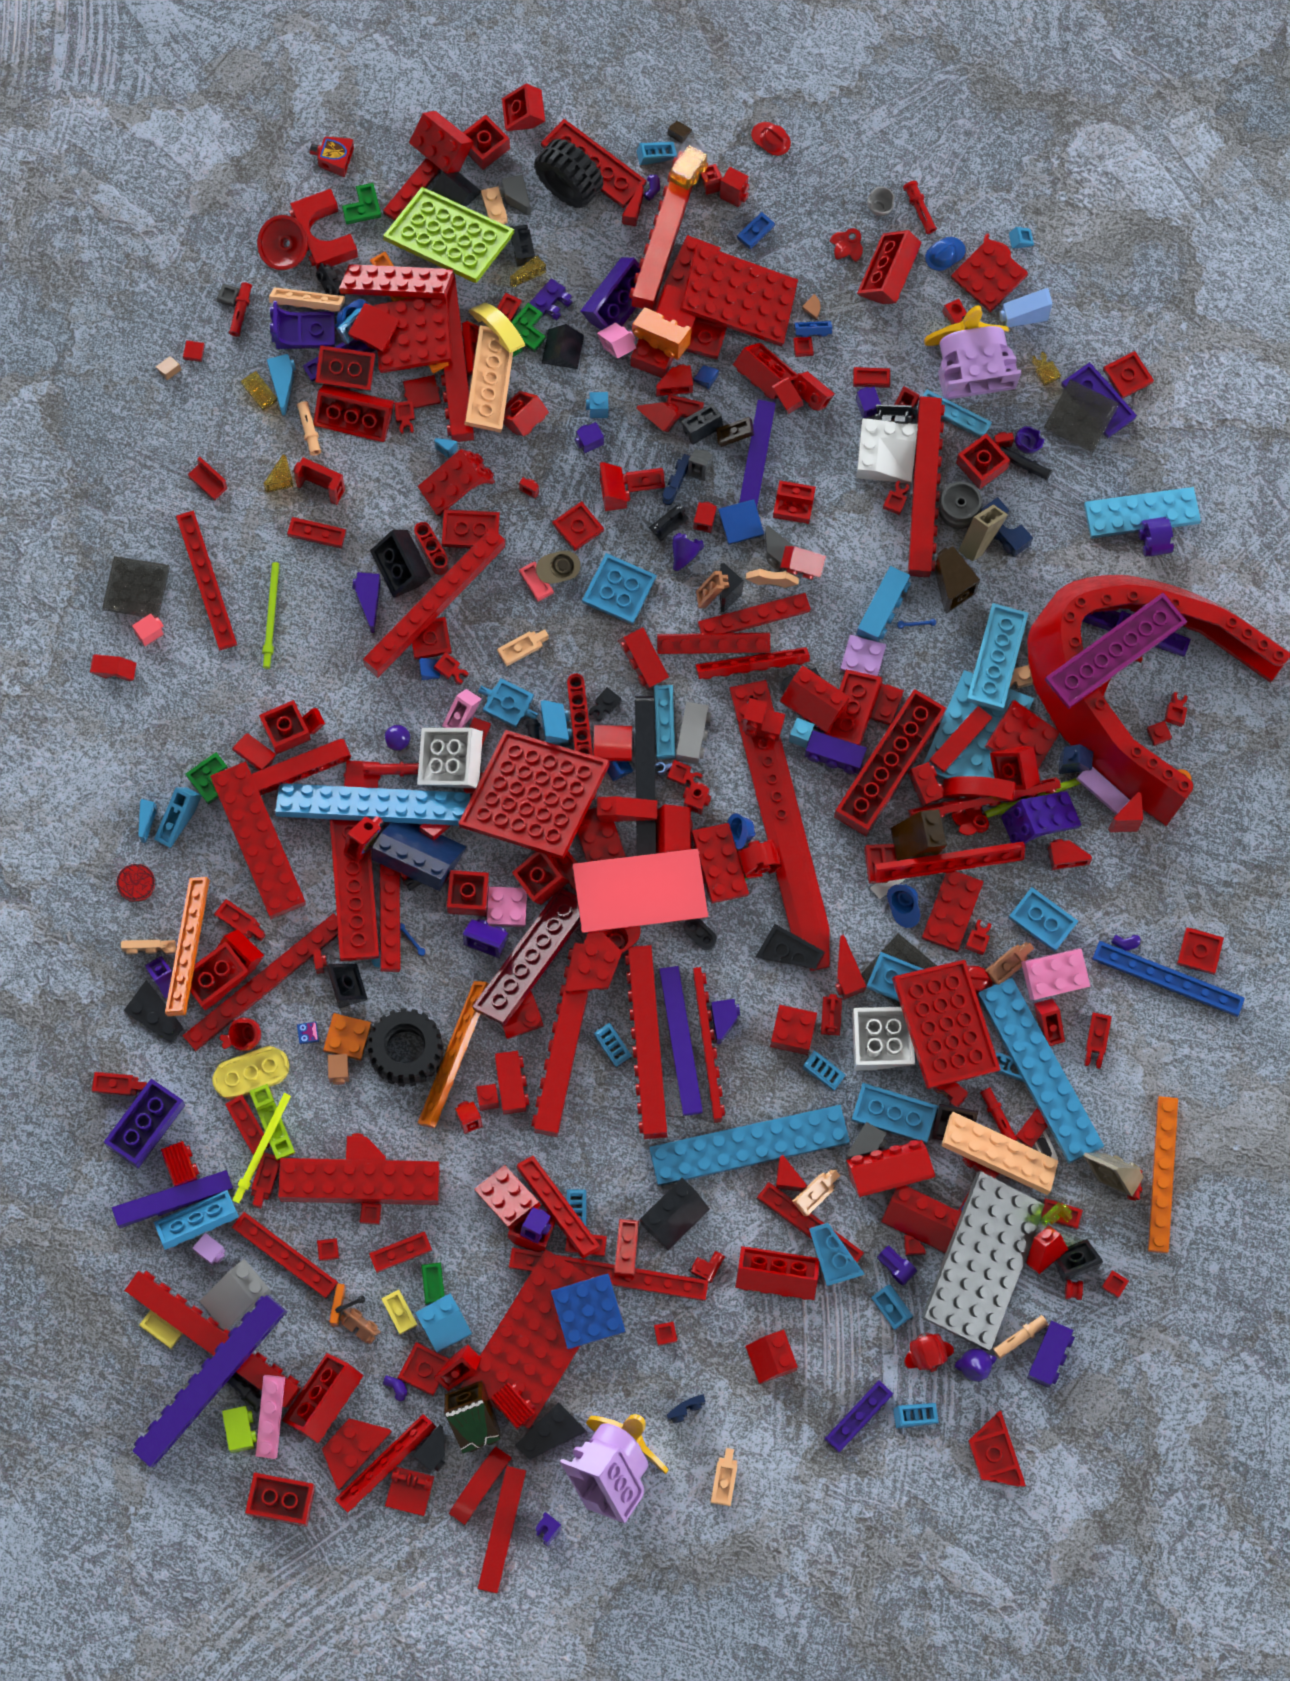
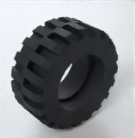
M552 140L535 159L534 169L536 175L539 176V180L545 185L547 190L552 192L551 194L574 208L586 207L603 188V176L600 169L596 167L595 162L582 149L577 148L571 142L568 143L567 140Z
M401 1008V1012L392 1010L389 1012V1016L383 1015L380 1017V1022H375L373 1025V1031L369 1033V1043H367L369 1058L374 1070L378 1072L382 1079H387L388 1083H398L401 1087H405V1084L415 1086L418 1081H421V1083L427 1081L426 1077L434 1075L435 1069L439 1068L441 1057H443L441 1033L437 1029L436 1023L430 1020L425 1013L419 1014L418 1010L412 1009L410 1012L406 1008ZM401 1032H412L419 1035L424 1043L422 1055L410 1063H398L392 1060L388 1055L387 1045L393 1036Z

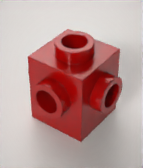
M692 782L690 788L686 787L683 798H685L684 807H690L691 812L701 815L704 807H708L711 801L710 789L703 783Z

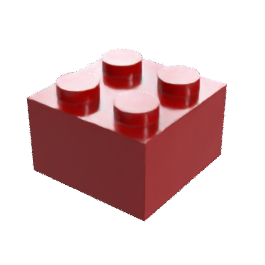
M484 115L463 132L474 141L468 156L482 170L510 150V138L487 115Z
M987 433L961 451L956 460V464L979 490L1006 471L1010 463V459Z
M294 700L259 715L261 724L276 755L311 740L308 728Z
M538 851L512 871L531 900L539 905L545 903L570 882L551 855Z
M450 870L447 913L486 916L489 873Z
M779 1004L770 1047L808 1055L817 1013Z

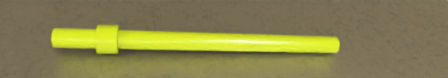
M283 1094L243 1179L240 1178L237 1184L239 1187L232 1201L240 1203L245 1191L249 1189L251 1185L250 1180L291 1098L290 1095Z

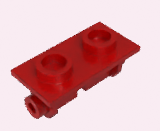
M830 994L829 997L823 996L822 1035L840 1036L842 998H838L836 994Z

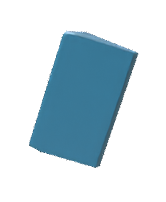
M891 1285L885 1286L871 1297L894 1330L913 1318V1314Z

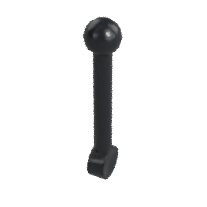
M361 1295L358 1299L335 1309L336 1313H340L342 1310L357 1303H364L365 1297Z

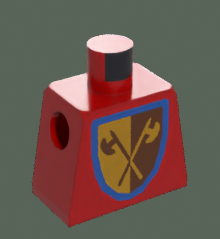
M326 136L321 146L311 144L309 154L318 156L317 160L320 168L345 177L354 151V141L351 138Z
M377 816L372 820L364 817L347 833L344 852L359 863L377 841L381 827L384 824L383 820Z

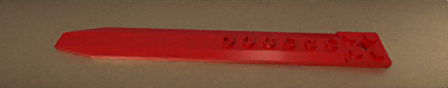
M762 680L729 687L767 840H774L782 865L775 873L790 932L825 951L816 969L809 968L810 971L829 968L830 928L781 737L779 741L771 742L765 740L764 737L757 735L752 737L742 732L743 719L749 698L767 702V709L774 711L767 681Z

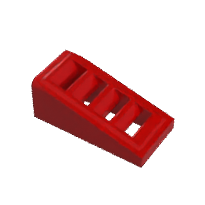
M643 186L638 187L622 214V224L637 226L644 196Z

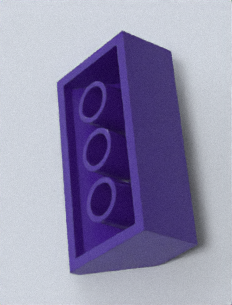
M621 257L580 310L585 318L600 330L614 323L622 327L636 309V307L631 306L632 299L629 298L631 288L636 286L634 283L636 273H640L641 270L637 260L630 257Z

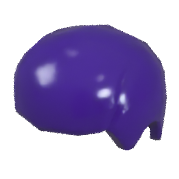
M1024 426L1016 432L1015 444L1022 453L1033 454L1043 447L1044 438H1041L1039 430Z

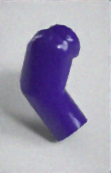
M386 1375L383 1385L394 1389L397 1401H404L408 1393L404 1382Z

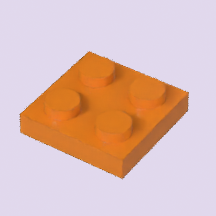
M333 1013L323 1051L335 1055L348 1054V1058L362 1061L372 1023Z

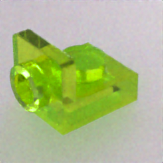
M1058 1202L1040 1219V1222L1044 1226L1048 1223L1053 1225L1060 1218L1058 1214L1068 1222L1073 1217L1071 1215L1072 1211L1066 1204L1062 1205Z

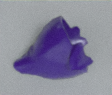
M678 533L676 536L674 535L672 542L673 570L679 571L690 563L699 551L704 548L703 540L698 541L694 539L693 542L686 538V534L681 535V533Z
M970 1349L955 1363V1368L962 1371L963 1375L970 1381L980 1382L988 1378L992 1365L997 1358L994 1355L987 1354L982 1349Z

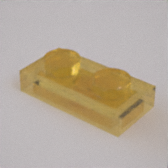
M256 371L241 380L242 386L262 411L278 401L275 394Z

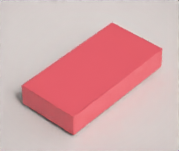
M534 561L519 569V573L537 602L554 594V591L550 584L538 578L536 573L537 564Z

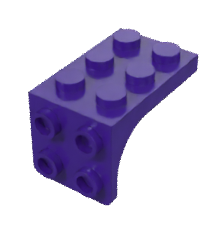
M273 301V306H270V318L272 321L270 323V334L272 342L276 344V349L320 348V345L335 347L334 312H289L281 309L277 301Z
M1067 791L1021 799L1001 816L1012 843L1024 842L1026 844L1037 837L1077 829L1082 825Z

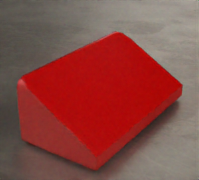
M248 733L232 748L234 752L258 770H263L272 765L276 756L273 751Z

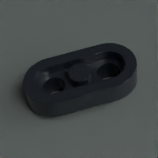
M701 919L685 920V933L701 949L711 950L715 947L717 942L716 934ZM695 925L697 929L691 930L690 926ZM708 938L710 943L706 944L703 940Z

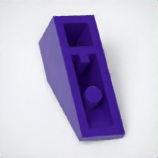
M357 572V578H353L352 589L356 591V597L370 632L375 633L381 583L380 574Z

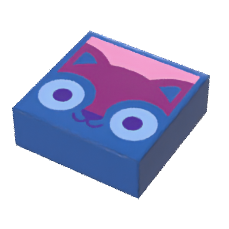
M316 1022L297 1024L300 1045L319 1042Z

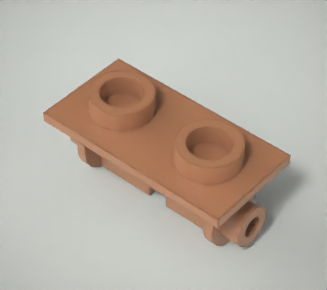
M350 1307L344 1310L345 1314L339 1319L341 1324L351 1332L358 1327L359 1330L355 1335L365 1343L372 1344L375 1340L373 1336L381 1333L374 1322L367 1321L362 1317V1313L355 1308Z

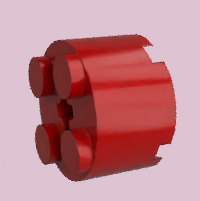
M773 839L760 843L758 840L750 842L748 848L737 852L746 878H759L763 876L762 873L768 871L771 874L782 866Z

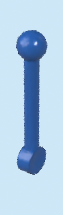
M936 620L906 623L899 621L897 627L903 629L905 626L929 624L935 626Z
M400 923V931H403V933L407 936L411 943L416 947V949L418 950V955L424 956L425 949L420 948V946L416 943V941L405 929V925L403 923Z

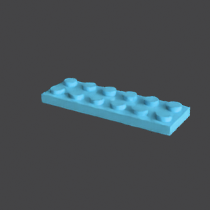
M1194 487L1087 501L1084 503L1091 539L1139 532V529H1142L1141 521L1166 516V519L1170 520L1172 527L1200 524L1201 522Z
M992 603L967 702L999 711L1004 710L1029 613Z

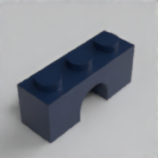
M998 497L980 509L981 513L994 504L1003 512L1009 514V509ZM1002 524L994 539L999 540L1003 544L1004 550L1015 557L1031 545L1033 537L1022 524L1014 529H1008Z

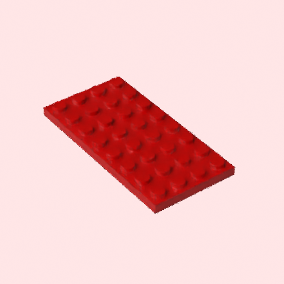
M545 1249L482 1351L477 1370L465 1379L461 1388L482 1380L492 1407L499 1410L490 1398L506 1383L509 1382L511 1386L515 1383L522 1391L520 1396L523 1400L529 1399L536 1407L533 1410L535 1415L523 1425L530 1430L580 1346L572 1349L567 1348L551 1291L591 1279L592 1277Z

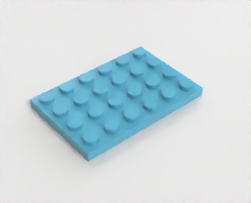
M964 670L924 763L929 762L937 750L973 710L979 706L993 717L992 720L944 773L935 766L934 768L937 777L941 779L960 776L994 778L990 757L991 751L985 745L1013 700H1016L1030 710L1034 698L1009 688L1003 711L967 702L973 673Z

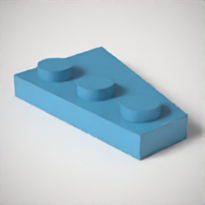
M829 1223L809 1228L826 1286L865 1275Z

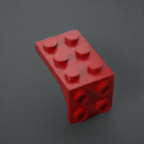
M460 449L417 486L436 515L441 516L444 513V509L448 510L473 488L485 483H495L493 472L485 467L483 464L484 460L478 453L475 454L471 451Z

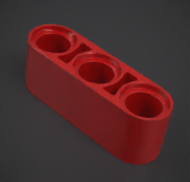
M426 522L417 523L414 527V533L420 549L433 572L437 575L445 574L449 569L446 553L430 525ZM426 531L427 534L420 535L419 532ZM430 546L436 547V549L432 551L428 550L427 548ZM441 561L444 562V565L437 566L436 563Z

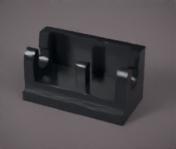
M528 225L510 226V228L514 229L511 241L517 267L536 264Z
M711 403L685 418L681 423L684 434L689 435V440L694 445L716 432V428L722 427L723 419L720 412Z

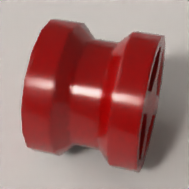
M1066 1279L1065 1299L1075 1298L1081 1301L1083 1281L1072 1282V1280Z

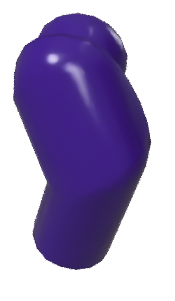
M655 174L647 177L650 189L643 195L648 201L661 189L660 178Z
M1115 935L1111 943L1125 951H1129L1140 945L1141 938L1138 935H1132V937L1123 939Z

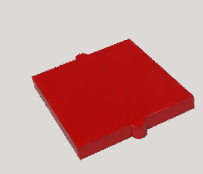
M434 375L403 381L404 397L407 398V401L413 400L414 409L441 403L438 393L439 387H437Z
M346 760V771L343 774L345 778L344 786L378 788L380 776H363V763L380 764V762Z

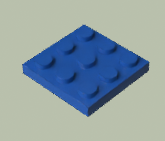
M609 1273L551 1291L568 1349L626 1332Z

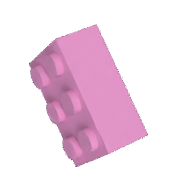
M1073 949L1021 962L1030 1000L1091 987L1082 949Z

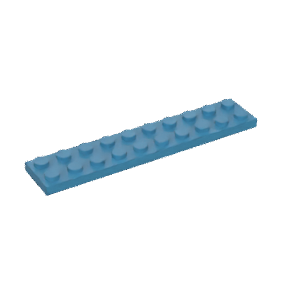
M280 783L275 815L276 817L361 821L364 817L372 820L377 816L383 822L459 826L458 823L470 801V793Z
M1013 978L978 992L977 996L1068 1164L1083 1158L1085 1153H1094L1103 1149V1142Z
M841 1105L651 1146L649 1150L657 1184L662 1186L678 1182L681 1178L689 1180L779 1160L782 1155L788 1158L850 1144Z

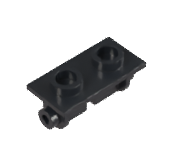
M321 263L316 272V277L322 284L325 293L345 296L346 294H340L339 287L341 282H334L338 277L333 267L329 266V264L324 266Z
M876 404L878 414L875 415V420L891 422L895 418V423L908 424L909 422L912 423L913 419H915L912 406Z
M676 505L652 524L649 529L662 541L689 518L684 513V507Z

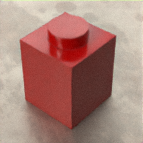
M699 502L693 529L711 533L717 506L710 502Z
M496 1084L476 1086L480 1111L499 1108Z

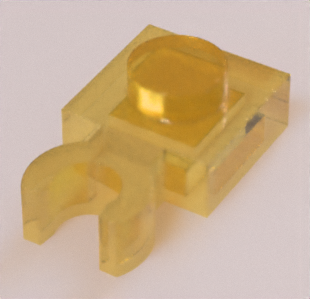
M1044 352L1040 354L1042 360H1037L1035 356L1032 357V363L1038 366L1035 372L1044 386L1060 379L1061 374L1053 361L1047 363V356Z

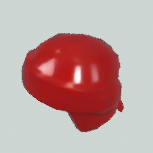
M242 1017L234 1020L230 1025L228 1035L221 1034L219 1039L223 1041V1049H227L232 1045L239 1051H248L259 1043L261 1030L256 1021Z

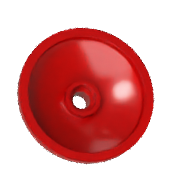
M277 215L267 220L261 227L257 238L259 255L273 269L289 270L296 267L304 259L308 249V235L302 223L288 215Z

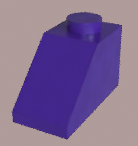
M160 956L144 966L164 998H167L172 970L163 957Z
M735 999L711 1002L717 1044H721L737 1023V1016H740L739 1004L735 1005Z

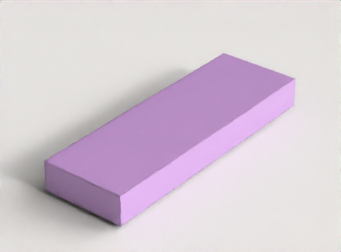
M1092 767V770L1082 771L1076 778L1116 815L1130 801L1094 767Z

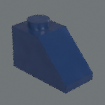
M1081 744L1064 747L1060 754L1058 773L1067 774L1092 770L1093 751Z

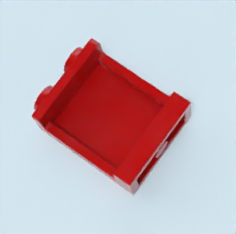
M302 457L301 461L296 463L293 470L297 487L301 488L306 480L328 490L330 502L337 505L345 491L343 475Z

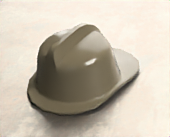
M559 551L541 557L536 565V573L543 582L554 584L575 578L580 571L581 564L575 553Z

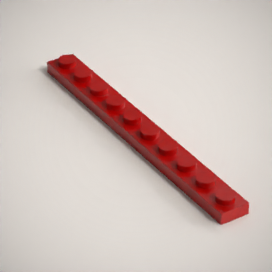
M334 913L182 1035L196 1052L312 958L313 950H321L338 936L337 916Z
M512 1247L509 1268L532 1272L543 1253ZM556 1255L592 1278L609 1273L612 1286L706 1301L709 1280L635 1268L634 1278L614 1276V1264Z

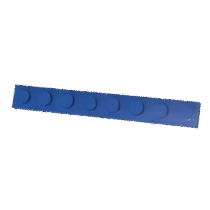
M1102 941L1098 942L1092 958L1093 961L1236 1017L1239 1016L1245 997Z

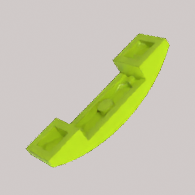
M268 1084L249 1091L265 1131L277 1108ZM280 1118L269 1141L277 1161L280 1158L295 1154L283 1121Z

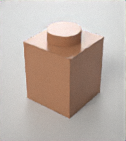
M348 1054L328 1055V1079L334 1085H343L345 1082H349Z

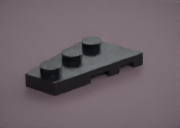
M774 924L758 951L756 958L816 969L825 951Z
M147 980L124 1009V1013L171 1044L183 1030V1026L175 1016H167L165 1014L166 1004Z
M558 1402L515 1446L528 1460H531L587 1431Z

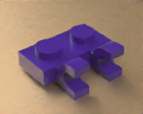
M551 278L529 303L540 310L543 316L547 313L557 321L561 316L559 313L560 308L554 304L560 301L568 308L572 304V300H570L572 296L566 292L564 286Z

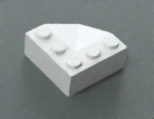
M863 418L856 478L897 482L899 480L900 483L911 484L918 424H898L893 421Z
M422 728L417 785L476 788L480 777L483 731L474 728Z
M901 1007L853 1009L854 1071L880 1070L915 1065L914 1047Z

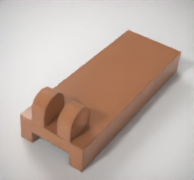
M714 571L696 590L698 608H706L724 588L729 587V582H723L728 580V575H722V571Z

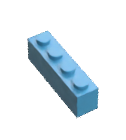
M892 566L889 567L857 629L856 635L876 642L879 639H884L887 629H885L886 625L892 623L895 617L893 613L895 608L899 609L902 604V594L904 592L907 593L911 586L909 574Z

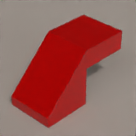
M94 654L90 673L105 679L115 676L130 682L134 680L137 663L119 656Z

